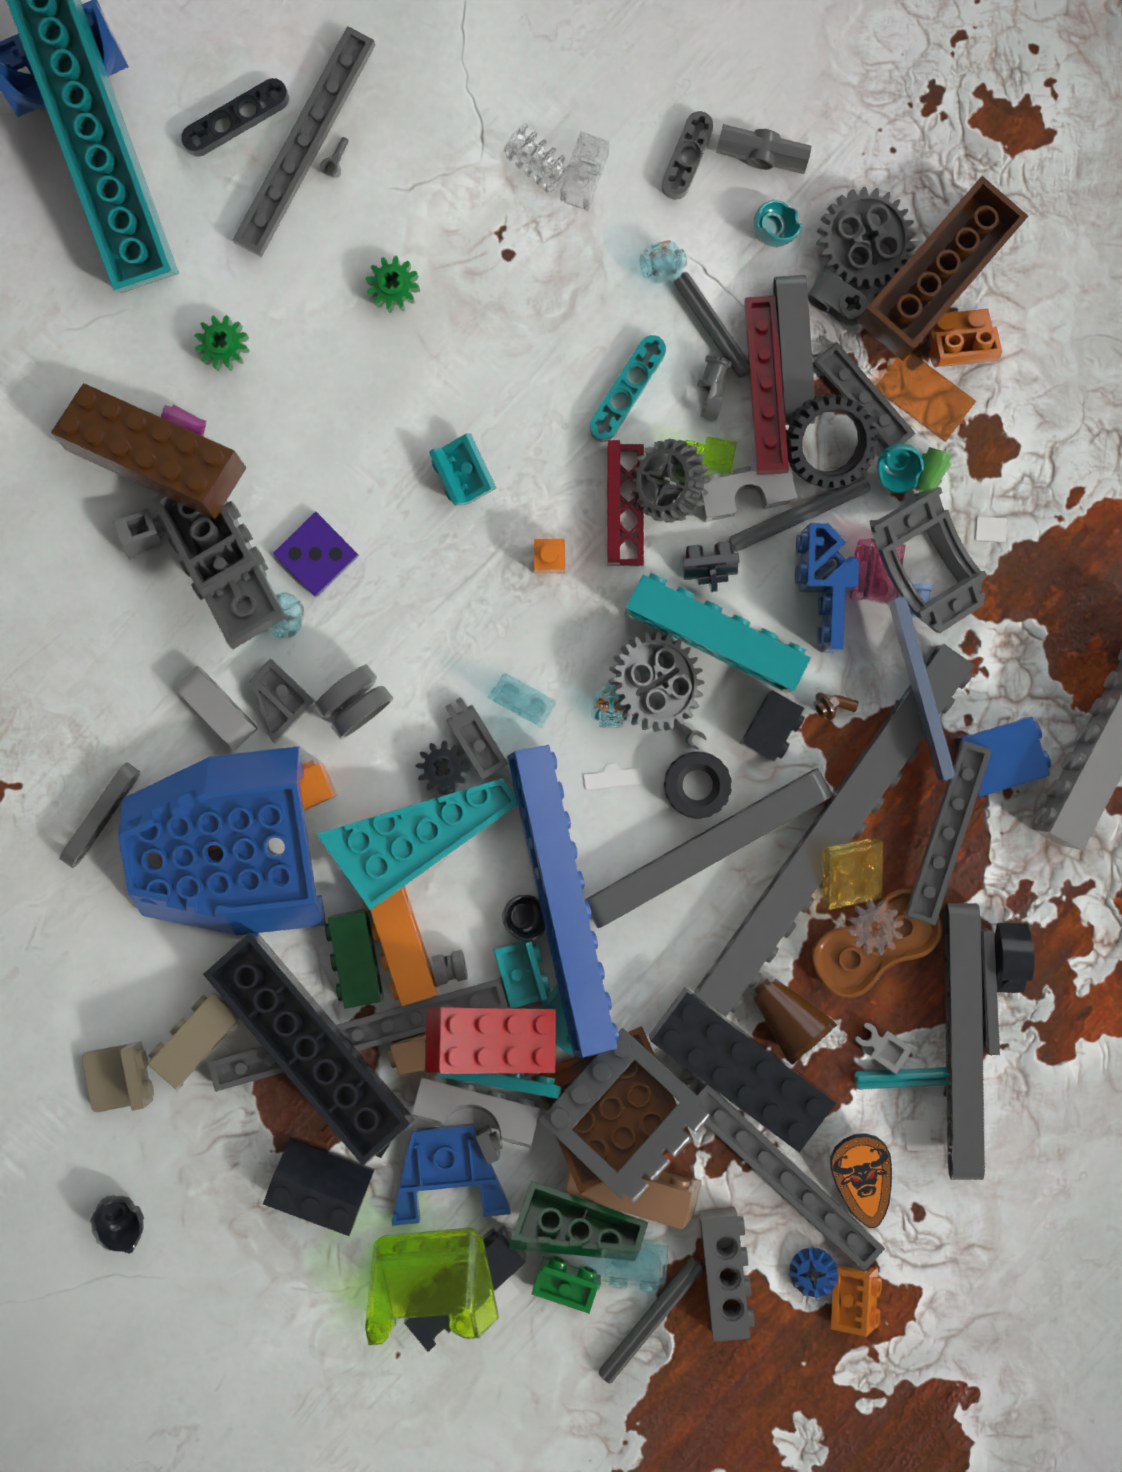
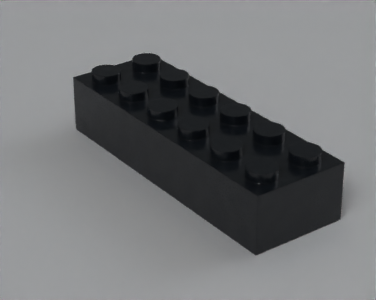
M686 987L683 988L649 1034L650 1042L799 1153L836 1104L831 1095L728 1018L702 1001Z

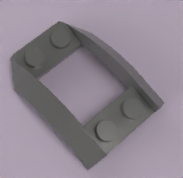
M941 487L914 494V499L879 520H869L882 562L901 597L905 596L908 606L914 614L936 633L945 631L984 605L985 592H981L982 580L987 577L986 571H981L962 544L949 510H944L939 496L943 493ZM925 530L946 567L958 581L957 584L926 603L910 582L895 549Z

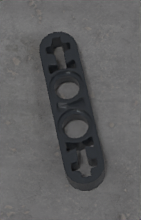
M276 78L265 80L190 124L183 130L181 135L184 147L193 156L200 157L206 155L281 111L289 102V93L285 84ZM275 89L279 94L280 98L278 100H274L271 97V90ZM259 96H261L263 102L265 103V108H262L259 100L257 99ZM246 103H253L257 107L255 114L251 117L241 115V108ZM221 118L230 120V127L225 132L215 130V123ZM206 127H209L214 138L210 139L205 130ZM194 135L200 138L201 144L199 146L193 143L191 137Z

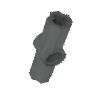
M723 124L716 153L747 160L750 166L757 169L769 170L776 167L805 174L812 146L783 139L777 132L769 129L750 131Z

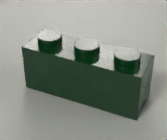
M362 909L330 916L328 923L325 924V935L328 942L332 941L334 953L330 954V961L333 972L338 971L340 982L336 984L338 1001H343L344 1009L381 1002L384 999L369 913Z

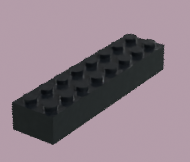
M249 933L203 973L205 978L362 1166L372 1160L416 1120L259 933Z

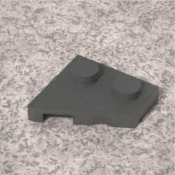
M269 659L249 680L253 693L257 697L261 715L264 717L269 730L270 740L273 743H277L316 702L273 659Z

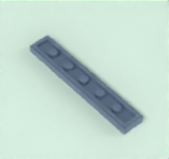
M905 596L893 599L888 604L937 780L945 781L955 778L956 775L907 599Z

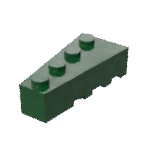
M531 1181L511 1237L509 1249L635 1261L640 1252L648 1222Z

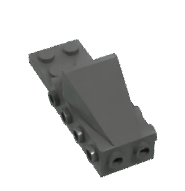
M161 494L152 499L159 512V515H157L159 523L171 536L168 538L170 545L182 558L179 561L181 567L194 582L191 584L192 589L200 600L205 598L227 644L233 650L287 618L266 578L267 574L265 571L269 568L265 563V559L256 546H251L249 541L253 537L244 523L239 524L237 519L241 517V514L232 501H226L216 519H213Z

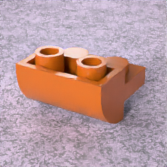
M989 309L945 313L928 333L931 344L929 356L935 368L999 361L1003 352L997 326H992Z

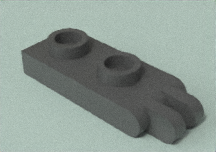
M460 697L456 700L461 709L459 713H456L451 703L445 706L451 716L446 721L483 780L509 763L474 706L470 705L467 707Z

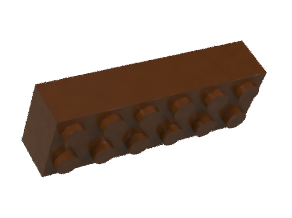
M981 176L871 302L857 322L900 360L904 361L1028 218V215L985 177Z
M85 383L81 385L51 431V434L66 451L213 519H216L246 470V466L235 450Z

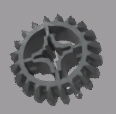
M665 439V441L654 442V447L649 446L645 448L646 456L641 455L637 457L640 466L632 468L637 473V476L630 481L636 484L637 488L632 494L640 496L636 505L644 507V514L652 516V519L656 521L673 523L686 520V515L692 516L696 514L694 506L700 507L704 505L700 497L701 495L709 494L704 489V483L707 484L711 480L704 477V473L710 468L707 465H702L705 457L702 454H697L698 449L695 446L688 445L683 440Z

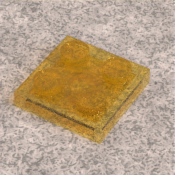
M872 838L824 848L823 906L830 910L882 898L883 841L878 838Z

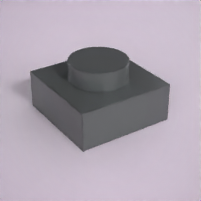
M489 1125L479 1128L476 1133V1139L489 1165L499 1160L500 1149L503 1148L497 1131L492 1132Z

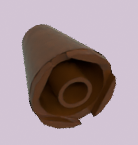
M767 978L754 989L758 995L753 999L785 1058L791 1065L796 1063L803 1054L810 1051L837 1026L833 1019L777 979L771 982Z

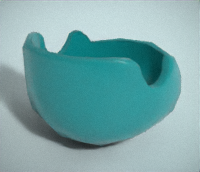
M775 199L763 203L754 216V229L757 237L764 244L776 248L792 242L801 231L803 225L798 223V211L789 207L783 201Z
M894 443L882 451L878 458L876 469L880 482L885 489L891 493H905L918 485V478L921 472L924 471V462L919 450L911 444Z

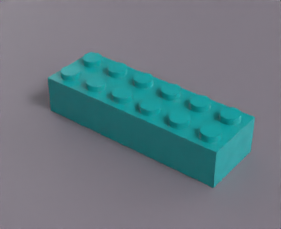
M650 573L649 577L644 574L642 575L625 609V614L666 634H671L672 637L681 639L682 642L785 693L795 691L811 657L805 655V648L792 642L783 644L777 641L778 635L767 629L761 628V630L757 631L750 628L751 622L736 614L730 618L721 613L722 607L707 600L702 604L693 599L695 594L682 587L674 590L665 585L667 580L656 574Z

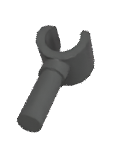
M342 137L331 158L322 160L320 170L323 174L327 171L329 165L334 164L335 169L331 177L337 178L340 176L341 167L339 162L349 142L347 138Z
M684 724L675 726L686 737L688 746L694 749H699L692 743L694 735L699 734L702 739L707 740L704 733L698 730H691Z

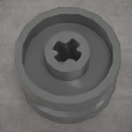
M367 664L337 681L314 704L315 708L324 718L332 717L341 712L331 725V728L340 739H344L357 731L385 709L394 699L385 686H377L368 691L374 685L377 676Z

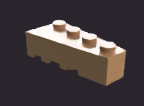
M570 1172L565 1193L611 1209L684 1230L694 1216L702 1180L662 1172L653 1181L645 1173L641 1178L649 1187L634 1203L627 1195L620 1199L605 1183L579 1193Z

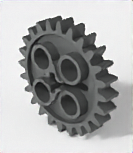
M863 187L858 195L854 189L847 193V198L840 195L836 199L837 205L832 203L827 208L830 214H824L820 219L826 225L820 226L817 229V233L824 237L819 239L816 245L825 247V250L818 256L819 258L828 257L829 259L824 268L834 267L836 269L834 273L838 276L840 274L843 275L844 282L848 283L853 280L855 289H858L863 282L866 290L873 288L874 282L878 288L885 285V279L890 282L895 273H898L903 264L911 258L906 252H911L916 248L914 244L908 242L916 236L915 232L908 231V227L914 223V220L905 221L904 216L909 211L908 208L899 211L897 207L901 200L897 199L893 203L889 202L890 192H887L882 198L879 197V188H875L870 195H868L866 187ZM856 213H859L861 215V220L858 216H856ZM870 213L879 216L881 221L879 226L872 223ZM842 223L851 226L853 230L852 235H846L843 232ZM862 236L864 238L869 237L871 242H869L868 240L863 241ZM881 242L889 246L890 255H886L881 251ZM852 252L861 255L862 265L853 262ZM872 259L876 262V265L872 264Z
M655 632L651 636L645 633L640 635L639 638L630 639V645L626 644L620 647L623 654L613 657L619 665L609 668L611 672L616 674L615 678L608 680V683L616 685V689L610 692V695L619 696L620 699L614 706H624L625 710L622 717L632 715L631 725H637L642 722V730H648L651 727L654 732L662 731L663 728L665 731L674 729V725H683L684 719L693 717L690 709L693 710L700 706L694 700V698L703 696V693L697 690V686L704 684V681L697 679L696 676L703 670L693 666L698 657H688L691 648L681 649V639L671 643V634L664 635L661 638L660 632ZM659 655L664 660V667H661L658 662ZM674 668L677 669V673L660 681L655 687L645 690L639 696L636 695V691L653 683L658 677L666 675ZM635 669L640 673V682L634 677ZM673 682L678 685V694L673 690ZM650 696L655 701L654 709L649 704Z

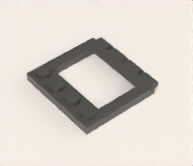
M621 1028L618 1032L619 1039L616 1041L618 1048L599 1053L539 1121L620 1199L627 1195L635 1203L649 1187L641 1177L646 1173L655 1181L670 1164V1161L663 1155L664 1151L667 1149L676 1157L692 1139L684 1131L686 1126L697 1133L710 1116L702 1109L706 1105L703 1100L625 1029ZM635 1060L638 1065L644 1068L680 1103L617 1173L572 1129Z

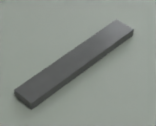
M963 740L960 741L953 763L956 776L947 781L904 914L905 917L933 926L936 925L992 749Z

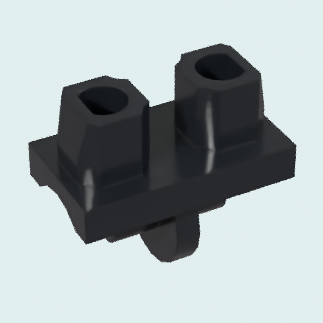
M729 541L715 544V555L704 556L701 545L687 546L686 558L683 559L684 580L697 579L698 585L709 584L711 593L717 592V583L728 582V575L738 574L739 553H734Z

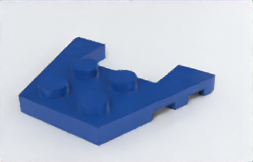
M473 1123L412 1130L392 1217V1226L420 1222L418 1191L479 1185L483 1217L511 1214L510 1204L492 1164H487L476 1139L477 1130Z

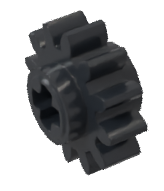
M446 740L442 741L441 749H437L434 743H430V754L427 752L419 753L425 759V762L415 765L418 769H424V774H421L418 780L428 779L427 790H431L437 785L439 794L445 792V786H449V789L455 792L457 790L456 781L466 783V779L461 776V772L470 770V767L462 765V761L468 757L467 754L458 756L456 753L459 750V745L456 744L449 750ZM444 759L448 760L449 774L442 773V775H439L437 773L439 770L438 766H436L437 761L443 762Z

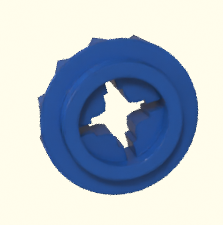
M810 1247L802 1249L793 1257L790 1263L789 1276L793 1282V1287L797 1288L803 1296L817 1299L821 1296L829 1295L836 1286L838 1267L832 1256L826 1251ZM811 1261L815 1270L823 1273L817 1277L815 1285L811 1276L804 1274V1272L809 1271Z

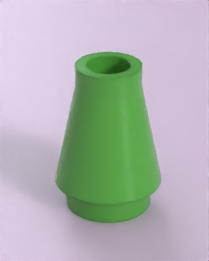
M929 447L927 453H923L924 471L921 472L915 489L926 491L936 488L952 465L949 463L952 455Z

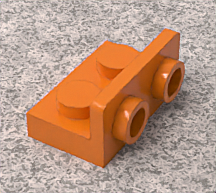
M837 1265L838 1281L833 1289L831 1329L867 1337L878 1327L880 1322V1309H877L876 1306L877 1297L881 1294L882 1280L878 1278V1268L871 1267L868 1271Z

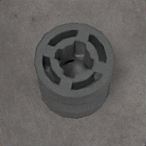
M462 950L453 951L448 956L438 954L431 957L437 986L447 984L449 980L453 979L457 981L468 980L467 967Z

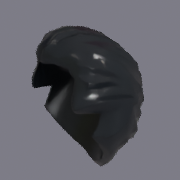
M123 1195L107 1196L100 1200L96 1211L93 1212L90 1219L91 1231L97 1244H100L106 1250L131 1254L143 1233L144 1215L141 1208L135 1206L129 1197Z

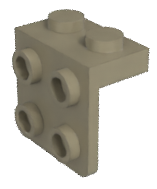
M142 1041L88 1051L83 1054L82 1063L90 1104L94 1112L131 1106L132 1111L144 1109L153 1101L154 1088L152 1081L149 1080L147 1070L148 1058L146 1051L143 1050Z

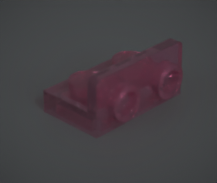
M859 539L854 553V557L859 561L858 588L850 592V599L867 600L889 605V601L898 598L899 592L885 569L875 539ZM904 544L895 548L902 566L906 547Z

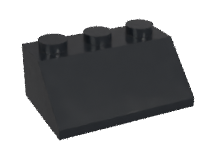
M289 1138L273 1174L263 1205L350 1236L375 1169L366 1165L362 1166L358 1162Z

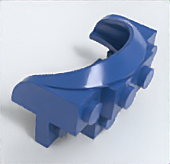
M91 0L82 4L108 77L128 68L127 61L109 27L99 2ZM19 34L0 41V91L17 117L36 109L47 110ZM27 67L31 74L22 73L17 70Z

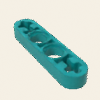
M649 335L640 342L590 422V432L597 441L607 442L616 435L663 361L666 345L660 337ZM653 344L658 345L657 352L659 355L653 354L650 357L647 365L653 367L649 369L643 362L636 359L639 357L643 361L647 354L645 346L651 347ZM633 368L641 369L645 375L644 380L639 384H633L627 378L628 372ZM616 394H624L628 398L627 407L619 410L614 408L611 404L612 397ZM607 408L612 415L620 417V419L617 421L613 416L609 422V429L611 431H604L602 434H599L596 423H603L606 420L608 413L603 412V410Z

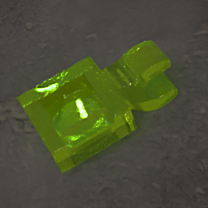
M710 436L706 437L705 445L696 441L685 440L688 445L695 446L698 449L697 454H702L705 457L702 465H707L710 468L709 470L731 473L737 442Z

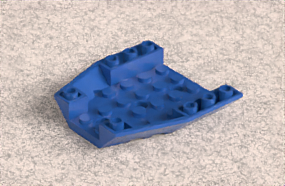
M300 746L210 756L123 798L118 838L128 895L142 916L236 936L249 933L325 926L326 918L322 895H316L299 782L304 777ZM272 838L280 839L284 843V852L279 854L272 852L269 848V840ZM217 845L222 849V860H213L209 856V846ZM150 852H156L162 857L163 863L161 867L150 865L148 862V854Z

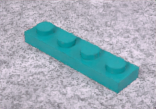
M436 1073L435 1075L557 1099L561 1096L562 1091L561 1086L554 1085L555 1079L536 1076V1081L524 1079L525 1073H506V1076L494 1073Z

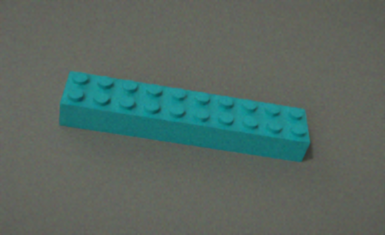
M6 0L113 290L124 293L179 274L81 0Z

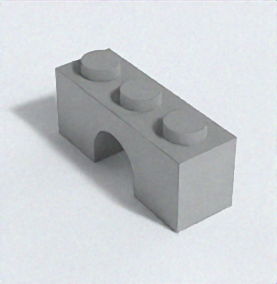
M790 464L789 471L785 474L757 475L756 470L751 471L750 466L733 470V475L721 477L720 473L704 476L711 480L707 484L704 483V489L709 494L701 495L700 497L704 504L701 508L705 522L735 516L737 513L735 495L743 489L756 491L761 497L763 509L790 504L797 499Z

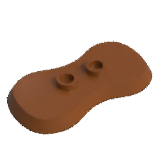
M900 889L891 892L878 904L871 915L855 925L830 930L821 936L815 944L812 953V962L816 974L823 985L837 997L854 998L861 996L873 987L888 968L899 962L924 957L935 949L943 931L939 915L935 926L905 917L904 914L912 889Z

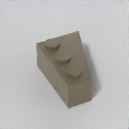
M214 993L208 998L202 995L191 1008L194 1011L193 1015L187 1021L182 1018L170 1031L173 1037L165 1045L160 1042L148 1055L152 1059L148 1063L149 1067L177 1091L189 1075L201 1065L206 1056L240 1020L235 1012Z

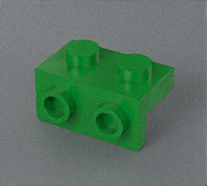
M543 1256L531 1295L590 1314L597 1290L601 1286V1275L597 1274L595 1269L581 1265L578 1268L569 1265L567 1260L558 1256H551L550 1258Z

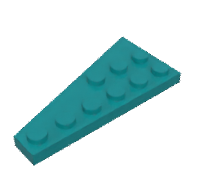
M502 778L320 832L316 835L368 910H371L518 804L516 796Z

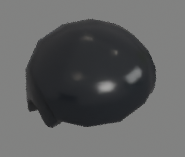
M526 894L517 895L507 901L502 912V922L509 935L519 941H535L545 934L546 930L539 899L533 895Z

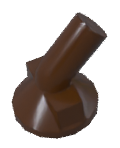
M818 692L815 695L814 707L820 717L833 720L837 707L856 712L859 701L841 695L831 696Z

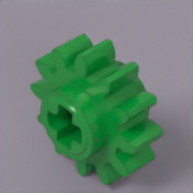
M397 256L393 257L392 264H388L387 260L382 257L381 268L375 265L370 266L375 276L365 278L367 284L373 286L367 290L368 296L371 298L376 297L375 305L377 308L386 303L389 313L393 311L394 305H398L399 309L403 312L405 311L404 301L407 300L411 304L415 303L411 292H420L419 285L414 282L419 278L417 271L410 272L411 264L409 261L404 262L400 266ZM390 280L393 283L397 280L399 285L396 288L391 286L389 289L387 283Z
M213 315L211 326L201 322V327L205 331L204 334L196 333L194 335L202 343L195 347V351L198 354H204L201 361L205 365L212 362L213 368L219 371L222 364H224L231 371L233 369L232 361L236 360L240 364L244 363L240 353H249L250 350L242 342H246L250 338L247 333L241 332L243 326L239 321L232 325L230 317L225 315L223 322L220 323ZM221 338L227 343L223 348L218 344Z

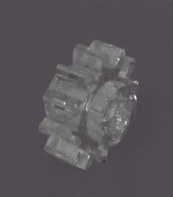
M867 900L866 910L856 906L855 909L859 916L857 918L848 917V920L855 924V928L849 929L847 933L851 936H858L853 942L855 947H860L865 943L864 952L866 954H871L875 947L876 952L882 956L885 945L893 950L896 949L892 939L894 937L897 939L903 938L902 934L896 931V927H901L904 923L901 920H893V917L898 913L897 909L891 908L886 912V902L881 901L878 904V908H875V904L871 900ZM873 921L879 924L880 932L878 934L874 932L870 934L872 931L870 924Z

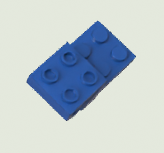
M809 523L801 531V534L796 537V553H801L800 565L795 567V584H800L799 591L823 592V597L818 599V615H823L822 627L817 629V645L822 646L821 653H835L843 650L845 593L858 588L859 561L856 557L852 556L845 559L838 550L846 542L829 523ZM828 559H835L837 562L836 568L826 574L822 580H818L834 563H828L816 576L815 571L827 563Z

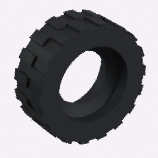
M689 752L683 754L670 764L665 774L664 793L666 798L677 812L686 817L694 819L711 817L713 814L720 812L721 808L729 801L728 798L732 792V778L729 775V770L719 758L710 753ZM693 770L705 771L713 782L711 793L702 800L689 798L683 790V780Z

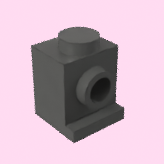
M148 508L113 521L121 545L129 560L134 559V555L163 545L160 536L165 535L163 527L157 518H152Z

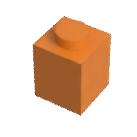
M534 539L535 574L565 573V539Z

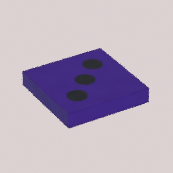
M316 511L273 552L278 560L316 598L360 556Z

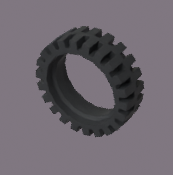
M826 394V396H816L814 400L808 399L803 403L804 406L802 408L798 407L794 411L796 414L794 418L790 417L787 422L789 428L786 430L790 467L799 477L810 484L822 488H840V485L847 486L852 483V479L858 480L862 476L861 471H867L871 466L868 464V461L875 458L876 453L873 452V448L878 447V440L875 439L874 435L878 433L877 428L872 424L874 420L872 416L867 414L868 411L863 406L844 396ZM838 411L844 413L853 421L857 429L858 443L853 456L844 466L837 470L821 471L815 469L807 462L803 453L802 439L807 426L814 418L825 412Z

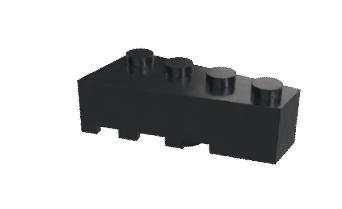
M504 1225L497 1231L494 1228L489 1230L480 1239L482 1243L474 1250L471 1247L466 1249L457 1258L458 1263L450 1270L448 1267L443 1268L433 1278L435 1281L428 1288L422 1286L411 1295V1302L404 1324L427 1352L436 1345L435 1337L442 1330L445 1329L450 1333L458 1325L457 1322L464 1315L463 1311L466 1308L469 1311H474L488 1295L486 1290L489 1287L492 1291H495L526 1263L527 1253L524 1250L509 1249L512 1235Z

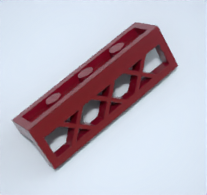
M608 440L607 566H644V507L637 505L636 510L632 506L636 500L638 501L640 496H634L628 502L620 494V486L628 478L630 480L634 479L632 474L635 472L633 469L628 472L620 464V452H637V457L644 456V444H620V440ZM637 458V464H636L634 467H639V466H640V462H639L638 458ZM620 470L625 474V476L621 480ZM620 500L625 504V506L621 510ZM628 508L637 516V525L630 532L620 524V516ZM620 530L626 535L621 541ZM636 530H637V540L632 536V534H633ZM628 538L637 546V559H620V546Z

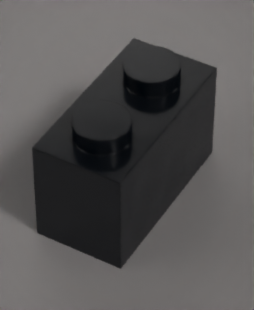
M773 690L769 691L739 744L769 761L775 762L777 757L782 759L790 746V743L786 740L791 731L797 732L805 719V716L801 715L804 707Z

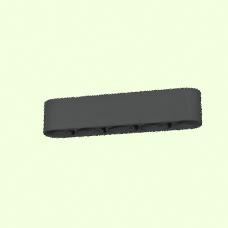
M806 275L774 277L773 296H776L785 425H789L787 422L790 417L794 418L796 415L794 411L798 407L802 408L805 401L808 399L814 400L815 397ZM814 418L810 424H814L816 418Z

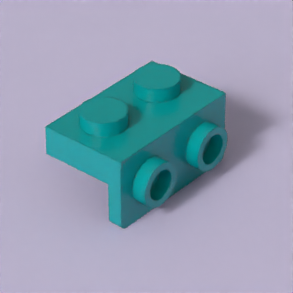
M471 433L460 436L442 448H433L429 451L432 458V466L436 473L440 475L445 485V494L454 506L469 505L497 489Z
M519 941L493 949L510 1009L539 1000L541 1002L548 1000L546 993L551 990L546 974H540L538 963L542 962V957L537 944L532 945L531 941Z

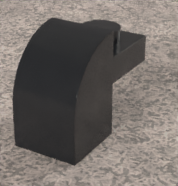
M997 923L994 934L997 992L1024 993L1027 981L1033 980L1035 965L1034 945L1029 926L1024 923Z

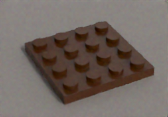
M642 1026L628 1032L656 1058ZM598 1054L586 1057H573L556 1065L555 1073H539L531 1077L532 1081H536V1076L555 1079L554 1085L562 1087V1095ZM634 1060L572 1130L618 1173L678 1104L674 1096ZM539 1095L545 1112L557 1101V1098ZM686 1126L684 1131L692 1138V1135L688 1127ZM557 1138L579 1193L604 1183ZM666 1149L663 1155L669 1153V1151Z

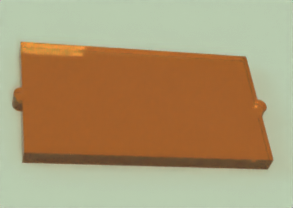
M912 352L904 361L897 357L892 365L889 364L886 367L887 372L876 385V388L884 397L944 442L948 440L958 425H962L965 422L963 418L976 403L975 399Z

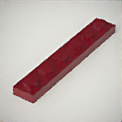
M776 296L746 297L744 307L757 475L785 474L789 471Z

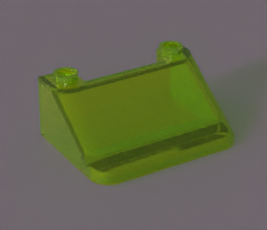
M457 1228L381 1236L375 1241L372 1252L365 1320L368 1345L384 1343L390 1337L391 1329L396 1326V1319L450 1315V1328L452 1332L464 1339H477L481 1337L498 1320L499 1314L484 1243L481 1235L472 1228Z

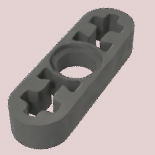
M697 111L692 113L688 117L663 178V192L670 199H681L686 196L713 131V120L706 112ZM699 122H703L705 130L700 131L696 142L692 140L695 130L694 126H697ZM685 148H690L696 153V159L691 163H685L679 157V153ZM680 169L684 171L681 179L682 186H678L677 190L671 188L672 183L670 181L676 179Z

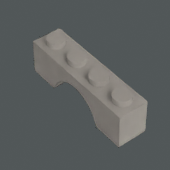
M429 1075L428 1079L421 1078L412 1111V1116L415 1119L442 1125L447 1117L455 1111L464 1108H475L484 1111L495 1121L499 1130L500 1141L527 1148L531 1147L540 1108L534 1107L535 1102L523 1098H517V1102L505 1099V1094L488 1090L487 1095L475 1092V1086L465 1083H458V1087L447 1085L446 1079L434 1075Z

